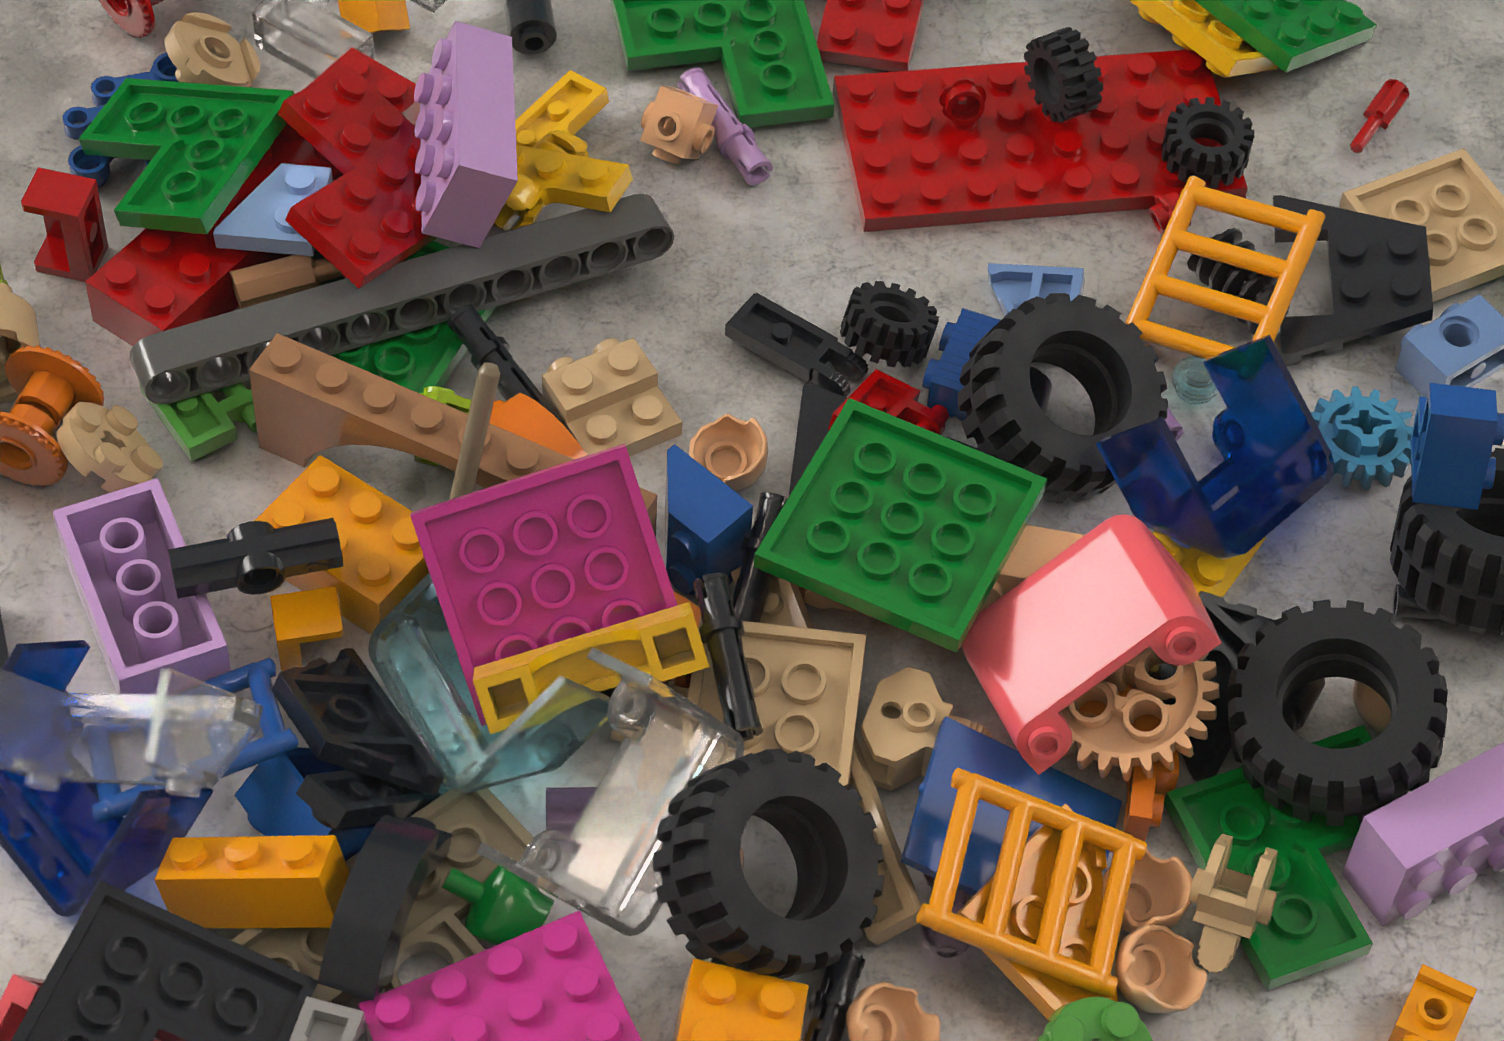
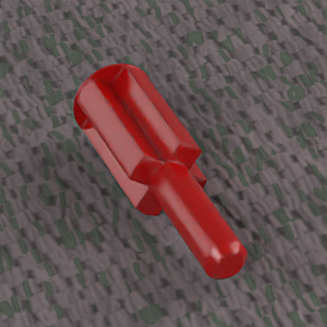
M1389 79L1380 88L1363 113L1367 121L1350 143V149L1354 153H1361L1379 127L1384 130L1389 127L1409 98L1410 93L1404 83L1396 79Z

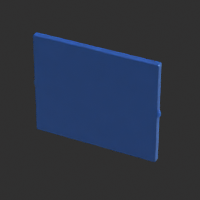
M946 716L940 723L924 781L919 785L920 795L900 862L933 878L936 877L957 789L951 787L952 774L956 768L977 773L1060 807L1066 803L1075 813L1115 829L1122 801L1051 766L1038 775L1022 758L1019 751ZM979 800L957 889L974 896L995 874L1010 811ZM1031 820L1027 840L1042 824ZM1106 850L1107 861L1110 853L1108 850ZM1104 869V870L1102 871V874H1103V875H1104V873L1107 871V869Z

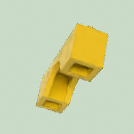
M690 602L475 667L473 683L489 733L493 734L545 718L554 710L572 701L603 690L636 683L656 684L708 668L709 663Z

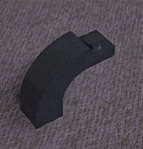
M384 815L378 821L364 843L343 889L327 938L317 984L370 1001H374L393 979L401 939L414 901L426 878L448 855L452 839L451 833L438 830L434 823L419 817L394 818Z

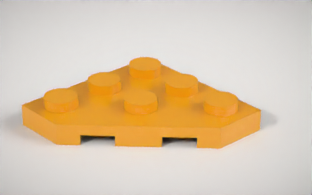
M1066 803L1063 806H1061L1062 808L1074 812ZM1041 825L1026 841L1005 933L1035 945L1061 837L1060 831L1045 825ZM1083 841L1058 953L1089 965L1103 901L1102 871L1107 868L1106 849ZM994 875L956 914L983 924ZM982 950L1048 1021L1051 1020L1049 1018L1061 1006L1079 999L1105 997L1118 1002L1117 989L1112 997H1107Z

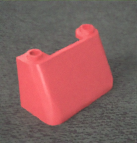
M1123 514L1115 515L1103 521L981 611L961 646L967 661L1020 755L1039 775L1059 761L1069 751L1072 744V731L1060 711L1149 646L1167 664L1181 666L1189 665L1199 660L1222 642L1189 575L1141 520L1135 516Z

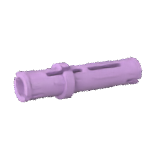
M701 68L687 70L681 75L682 81H678V88L719 105L712 122V126L715 128L714 136L717 140L719 152L724 158H730L746 183L757 185L764 182L770 176L767 171H772L773 165L758 148L755 142V134L747 124L742 125L734 112Z

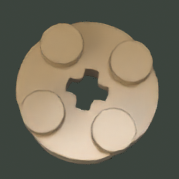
M190 12L185 14L181 21L178 22L177 20L165 37L166 51L172 63L177 67L175 76L179 82L250 87L260 72V61L255 49L245 37L239 44L235 38L228 34L232 26L217 17L205 13Z
M77 402L60 421L63 425L57 430V440L66 458L83 476L86 477L92 470L98 476L105 479L106 481L100 488L109 493L150 481L163 466L161 457L150 448L143 436L136 430L138 422L135 416L122 406L114 405L109 410L98 404Z

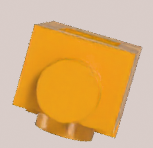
M1422 964L1388 1041H1455L1477 988Z

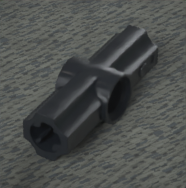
M334 518L276 529L268 522L250 521L234 527L225 539L168 549L178 599L236 587L244 594H265L279 588L287 577L343 567L339 534Z

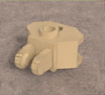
M908 666L878 682L861 726L863 739L860 748L875 786L892 791L919 776L925 777L940 723L946 716L992 738L991 733L984 725L952 715L953 705L942 701L930 673Z
M1221 834L1213 846L1205 870L1197 869L1188 901L1197 904L1193 921L1204 924L1199 942L1201 948L1197 950L1199 953L1197 956L1200 961L1199 965L1203 966V970L1207 969L1209 973L1213 971L1216 974L1218 971L1223 972L1225 967H1229V962L1234 958L1233 955L1237 953L1235 949L1239 946L1241 936L1250 939L1258 923L1268 925L1277 897V892L1269 890L1276 866L1277 850L1267 847L1264 855H1261L1254 876H1249L1227 869L1233 837Z

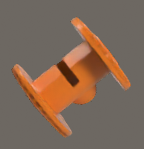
M28 345L25 348L20 347L11 353L5 364L7 379L19 396L9 413L0 411V473L2 476L9 477L15 482L19 481L24 485L30 484L35 487L37 485L45 487L60 481L68 468V460L58 442L53 438L61 424L60 421L77 402H89L103 406L104 391L101 389V384L96 381V377L89 373V369L83 367L79 361L73 360L71 356L64 355L58 350L54 351L49 347L42 348L38 345L35 347Z

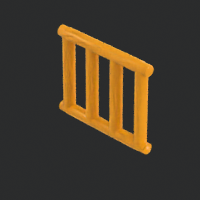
M1189 176L1125 324L1129 325L1133 322L1143 333L1139 336L1141 340L1240 370L1239 375L1255 382L1274 343L1326 216L1321 211L1311 209L1308 210L1307 215L1207 188L1205 187V181L1195 176ZM1197 206L1296 233L1297 236L1287 259L1284 260L1187 232ZM1178 250L1273 277L1278 279L1268 304L1264 305L1167 275ZM1158 296H1166L1259 324L1248 351L1148 321Z
M956 768L952 774L951 787L957 789L930 901L929 904L923 903L916 917L917 923L929 927L938 933L1088 991L1112 997L1116 992L1118 979L1111 975L1134 864L1135 860L1140 861L1143 858L1147 849V842L977 773ZM979 800L1010 811L983 924L951 912ZM1031 820L1061 832L1036 945L1005 933ZM1083 841L1113 852L1089 965L1058 953Z

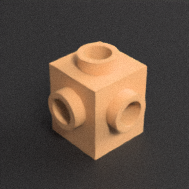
M660 85L655 101H651L643 113L641 128L644 131L640 141L655 147L652 153L654 156L679 165L682 158L698 160L700 154L708 150L713 140L715 128L712 126V122L719 105L679 88Z

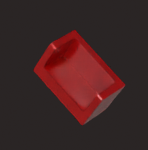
M38 167L21 200L24 212L43 216L47 233L34 260L35 270L40 273L85 282L98 270L109 247L97 180Z

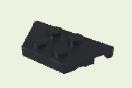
M1204 591L1198 592L1222 643L1211 650L1203 661L1216 663L1217 675L1208 681L1219 684L1220 697L1208 700V702L1216 706V720L1199 719L1207 727V739L1201 740L1190 736L1189 740L1193 746L1194 755L1190 758L1182 754L1196 782L1216 776L1231 748L1227 704L1229 702L1228 684L1231 672L1237 669L1238 654L1244 644L1252 643L1256 645L1255 631L1267 621H1272L1276 626L1282 623V618L1273 620L1257 615V608L1241 603L1233 605L1226 602L1223 597ZM1158 664L1149 670L1148 675L1156 680H1165L1173 676L1176 669L1169 664ZM1174 698L1161 700L1167 705H1173L1176 702Z
M353 648L341 649L336 661L329 664L320 657L309 661L305 667H293L279 672L271 691L318 760L428 795H437L445 776Z

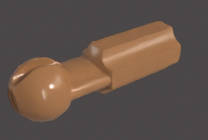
M291 255L230 271L233 290L240 309L318 287L324 281L339 277L347 278L326 258L315 260L312 256Z

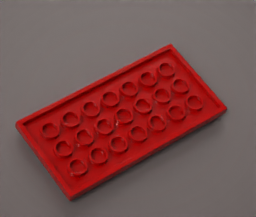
M1187 49L1096 56L1097 60L1093 62L1095 68L1100 67L1102 76L1098 77V81L1103 83V91L1099 92L1103 97L1101 103L1098 104L1099 107L1060 123L1059 121H1052L1050 115L1045 116L1042 112V103L1036 104L1034 100L1036 92L1034 89L1030 90L1027 83L1031 81V78L1025 74L1024 66L1029 65L1027 62L834 76L833 94L863 231L872 232L1149 209L1155 205L1154 196L1156 194L1164 196L1172 191H1176L1180 196L1188 178L1185 182L1177 179L1179 169L1173 173L1169 172L1166 168L1168 161L1163 162L1161 154L1163 149L1161 148L1168 117L1171 111H1176L1177 105L1183 102L1188 107L1189 100L1197 97L1200 104L1205 103L1206 97H1214V105H1221L1212 72L1206 66L1207 60L1195 51ZM960 78H970L975 84H981L986 91L983 114L975 122L965 125L954 123L942 112L943 106L939 103L941 91ZM962 96L958 99V101H962L967 97ZM1208 138L1193 139L1198 144L1207 147L1223 146L1219 142ZM1243 174L1239 179L1234 176L1233 183L1227 186L1220 179L1218 188L1211 189L1246 198L1248 187ZM1205 181V187L1209 188L1208 181Z

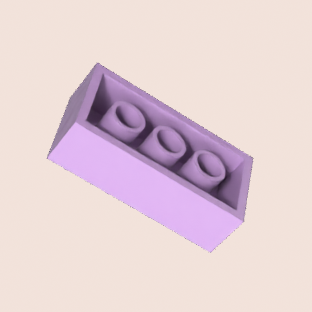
M455 21L447 38H440L437 41L432 56V67L428 74L421 73L415 87L414 101L420 103V112L415 124V137L420 138L421 142L415 163V172L421 174V185L418 189L415 206L416 210L422 211L423 234L480 248L518 181L512 37Z
M158 478L53 511L62 553L124 712L231 671L227 644L206 593L177 598L168 549L186 545Z
M1504 742L1364 816L1342 875L1382 926L1400 916L1405 920L1414 918L1430 905L1433 898L1446 891L1449 895L1461 892L1475 880L1477 874L1490 867L1494 871L1504 868Z

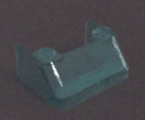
M430 573L376 626L369 641V657L403 719L445 776L442 785L461 793H471L558 769L620 709L615 699L560 675L511 725L503 731L490 734L487 725L481 726Z

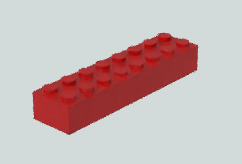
M353 47L308 85L314 84L348 64L414 125L420 112V103L414 101L416 87L414 82ZM287 123L208 234L145 228L85 281L92 320L131 346H134L139 340L149 335L234 311L239 305L233 290L230 271L291 256L292 254L216 248L213 234L215 228L281 163L331 168L333 181L343 176V174Z

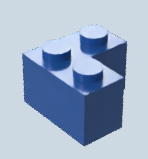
M1430 383L1427 397L1419 396L1410 439L1412 502L1478 510L1482 490H1491L1494 483L1496 458L1490 457L1492 446H1501L1504 440V413L1497 412L1496 390Z

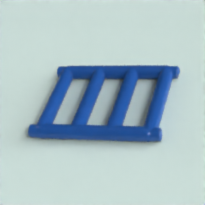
M269 657L247 664L79 730L81 743L85 749L90 748L99 802L92 804V814L95 821L101 824L123 817L297 748V736L292 732L291 728L285 729L277 698L271 691L273 688L271 678L277 676L275 662ZM250 688L263 737L231 749L218 699ZM197 708L209 758L176 771L165 720ZM144 729L154 780L121 792L112 740Z

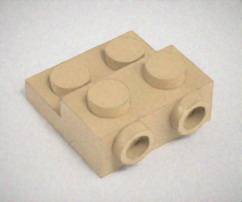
M634 337L621 343L616 338L606 339L595 347L591 355L576 361L568 356L559 358L549 366L547 373L542 374L543 398L557 415L561 417L564 421L563 425L573 435L587 455L625 443L630 457L682 435L683 422L658 387V372Z

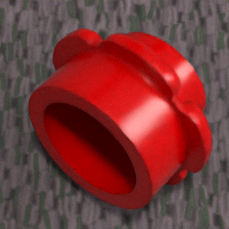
M970 78L955 80L950 86H946L939 96V103L943 106V114L957 124L965 125L975 122L981 117L985 109L986 91L981 84H975ZM962 96L967 97L962 101H958V99Z
M1172 191L1164 196L1156 194L1154 196L1155 205L1149 208L1151 219L1160 234L1164 233L1179 199V194L1176 191Z

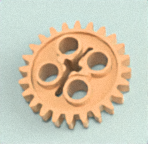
M1149 646L1060 711L1072 731V744L1064 756L1078 749V767L1084 770L1093 760L1098 761L1100 777L1104 779L1109 774L1112 766H1120L1124 781H1129L1133 766H1141L1145 776L1148 779L1152 778L1153 762L1158 760L1167 769L1172 771L1175 769L1172 753L1176 750L1191 758L1194 754L1189 737L1206 740L1208 737L1207 727L1199 719L1216 720L1217 717L1216 706L1208 702V700L1220 697L1219 684L1208 681L1217 675L1216 663L1203 661L1209 655V652L1189 665H1171L1176 669L1175 674L1165 680H1156L1148 675L1149 670L1155 665L1167 663L1160 659ZM1128 684L1136 685V689H1130L1127 697L1118 695V691H1125ZM1171 698L1176 700L1173 705H1167L1161 701ZM1092 700L1100 701L1107 706L1103 713L1093 718L1085 717L1078 712L1085 702ZM1145 714L1154 715L1161 720L1157 728L1148 732L1139 731L1132 726L1134 720Z

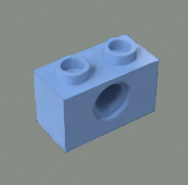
M1480 294L1461 305L1454 303L1445 309L1436 320L1425 326L1422 324L1416 325L1404 335L1400 342L1402 348L1395 370L1423 397H1427L1430 383L1473 387L1504 368V317Z

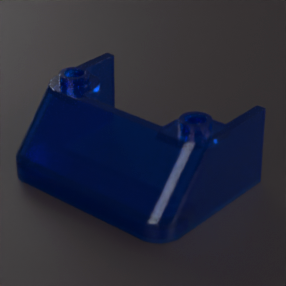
M1270 334L1209 357L1203 362L1226 408L1215 417L1212 432L1213 442L1220 451L1224 461L1201 480L1197 481L1164 417L1101 439L1096 443L1135 517L1154 531L1222 560L1247 553L1328 484L1334 474V460L1330 448Z
M85 640L16 644L0 672V845L56 914L63 917L81 915L100 880L124 891L158 869L172 838L186 837L214 792L208 784L140 791L125 817L112 819L101 824L95 821L92 814V804L99 802L96 783L71 754L82 732V715L79 706L66 691L67 686L90 649Z

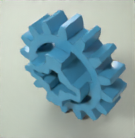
M1358 386L1352 387L1348 397H1345L1342 392L1336 389L1332 391L1330 401L1320 398L1317 400L1314 412L1309 413L1304 429L1307 433L1303 445L1304 448L1313 449L1310 457L1311 464H1326L1323 476L1327 479L1338 473L1343 476L1342 485L1347 488L1353 479L1360 480L1364 490H1370L1372 481L1375 479L1384 487H1388L1391 484L1393 475L1403 478L1409 464H1411L1410 439L1413 429L1412 426H1409L1412 418L1411 412L1397 413L1395 409L1398 400L1392 398L1384 403L1379 400L1380 392L1376 389L1370 393L1369 397L1362 396Z

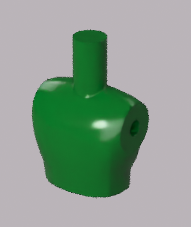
M499 864L483 883L452 867L441 888L471 903L465 927L474 936L495 946L543 926L554 904V900L542 893L534 882L502 864Z

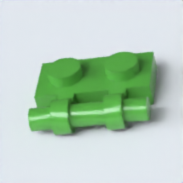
M242 382L217 389L216 391L223 392L227 397L217 402L210 391L162 405L149 401L140 384L141 393L191 462L238 440L236 426L233 424L236 421L246 423L253 433H257L252 390L246 389Z

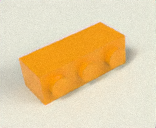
M335 835L173 837L154 881L169 912L203 928H331L350 872Z

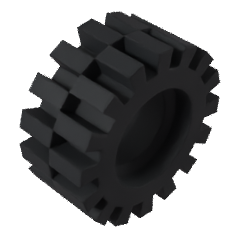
M1072 27L1062 28L1031 40L1026 45L1028 51L1024 52V60L1029 64L1024 66L1025 74L1031 78V81L1027 83L1029 89H1034L1036 92L1034 100L1037 105L1043 104L1042 112L1045 116L1050 115L1052 121H1059V123L1097 109L1099 107L1098 104L1101 103L1103 98L1099 93L1103 91V83L1098 81V77L1102 76L1100 67L1095 68L1093 62L1097 60L1094 51L1089 53L1088 47L1090 44L1086 38L1081 39V33L1078 30L1072 31Z
M1197 97L1189 100L1188 107L1183 102L1177 105L1176 111H1171L1168 117L1161 148L1163 149L1161 154L1163 162L1168 161L1166 168L1169 172L1173 173L1179 169L1177 179L1185 182L1189 176H1195L1203 181H1208L1209 188H1218L1220 179L1225 186L1233 183L1234 176L1239 179L1243 175L1244 169L1247 168L1255 136L1254 130H1251L1253 123L1249 117L1243 119L1244 111L1237 107L1235 110L1230 111L1231 102L1223 100L1220 106L1214 105V97H1206L1204 104H1200ZM1208 138L1219 142L1223 146L1207 147L1198 144L1193 139Z
M875 281L874 287L869 282L862 283L860 288L856 286L852 291L840 326L841 337H846L844 343L848 347L857 346L855 353L861 357L866 353L871 355L870 361L876 364L879 363L880 359L886 360L888 367H896L897 362H900L903 368L911 367L912 362L916 365L921 363L923 358L927 356L939 322L935 306H928L929 300L924 296L916 298L917 291L910 288L906 292L899 290L900 284L892 283L889 288L885 286L884 281Z

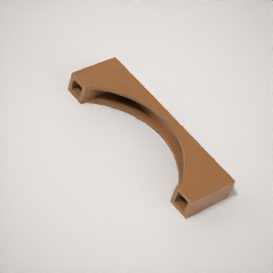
M276 333L249 369L259 448L305 468L316 452L339 446L370 445L413 454L440 464L454 472L456 471L468 418L467 413ZM489 423L476 484L485 489L575 459ZM639 487L656 537L657 494Z

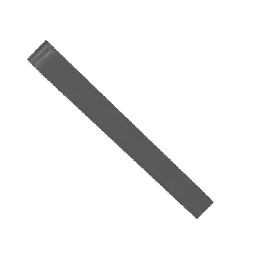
M634 194L620 198L611 213L586 208L486 237L480 248L462 244L400 262L359 289L348 278L149 335L139 340L133 346L129 359L147 399L155 404H169L250 380L249 369L276 333L331 356L449 321V318L465 305L473 304L479 312L656 259L670 249L675 236L654 199L647 194Z

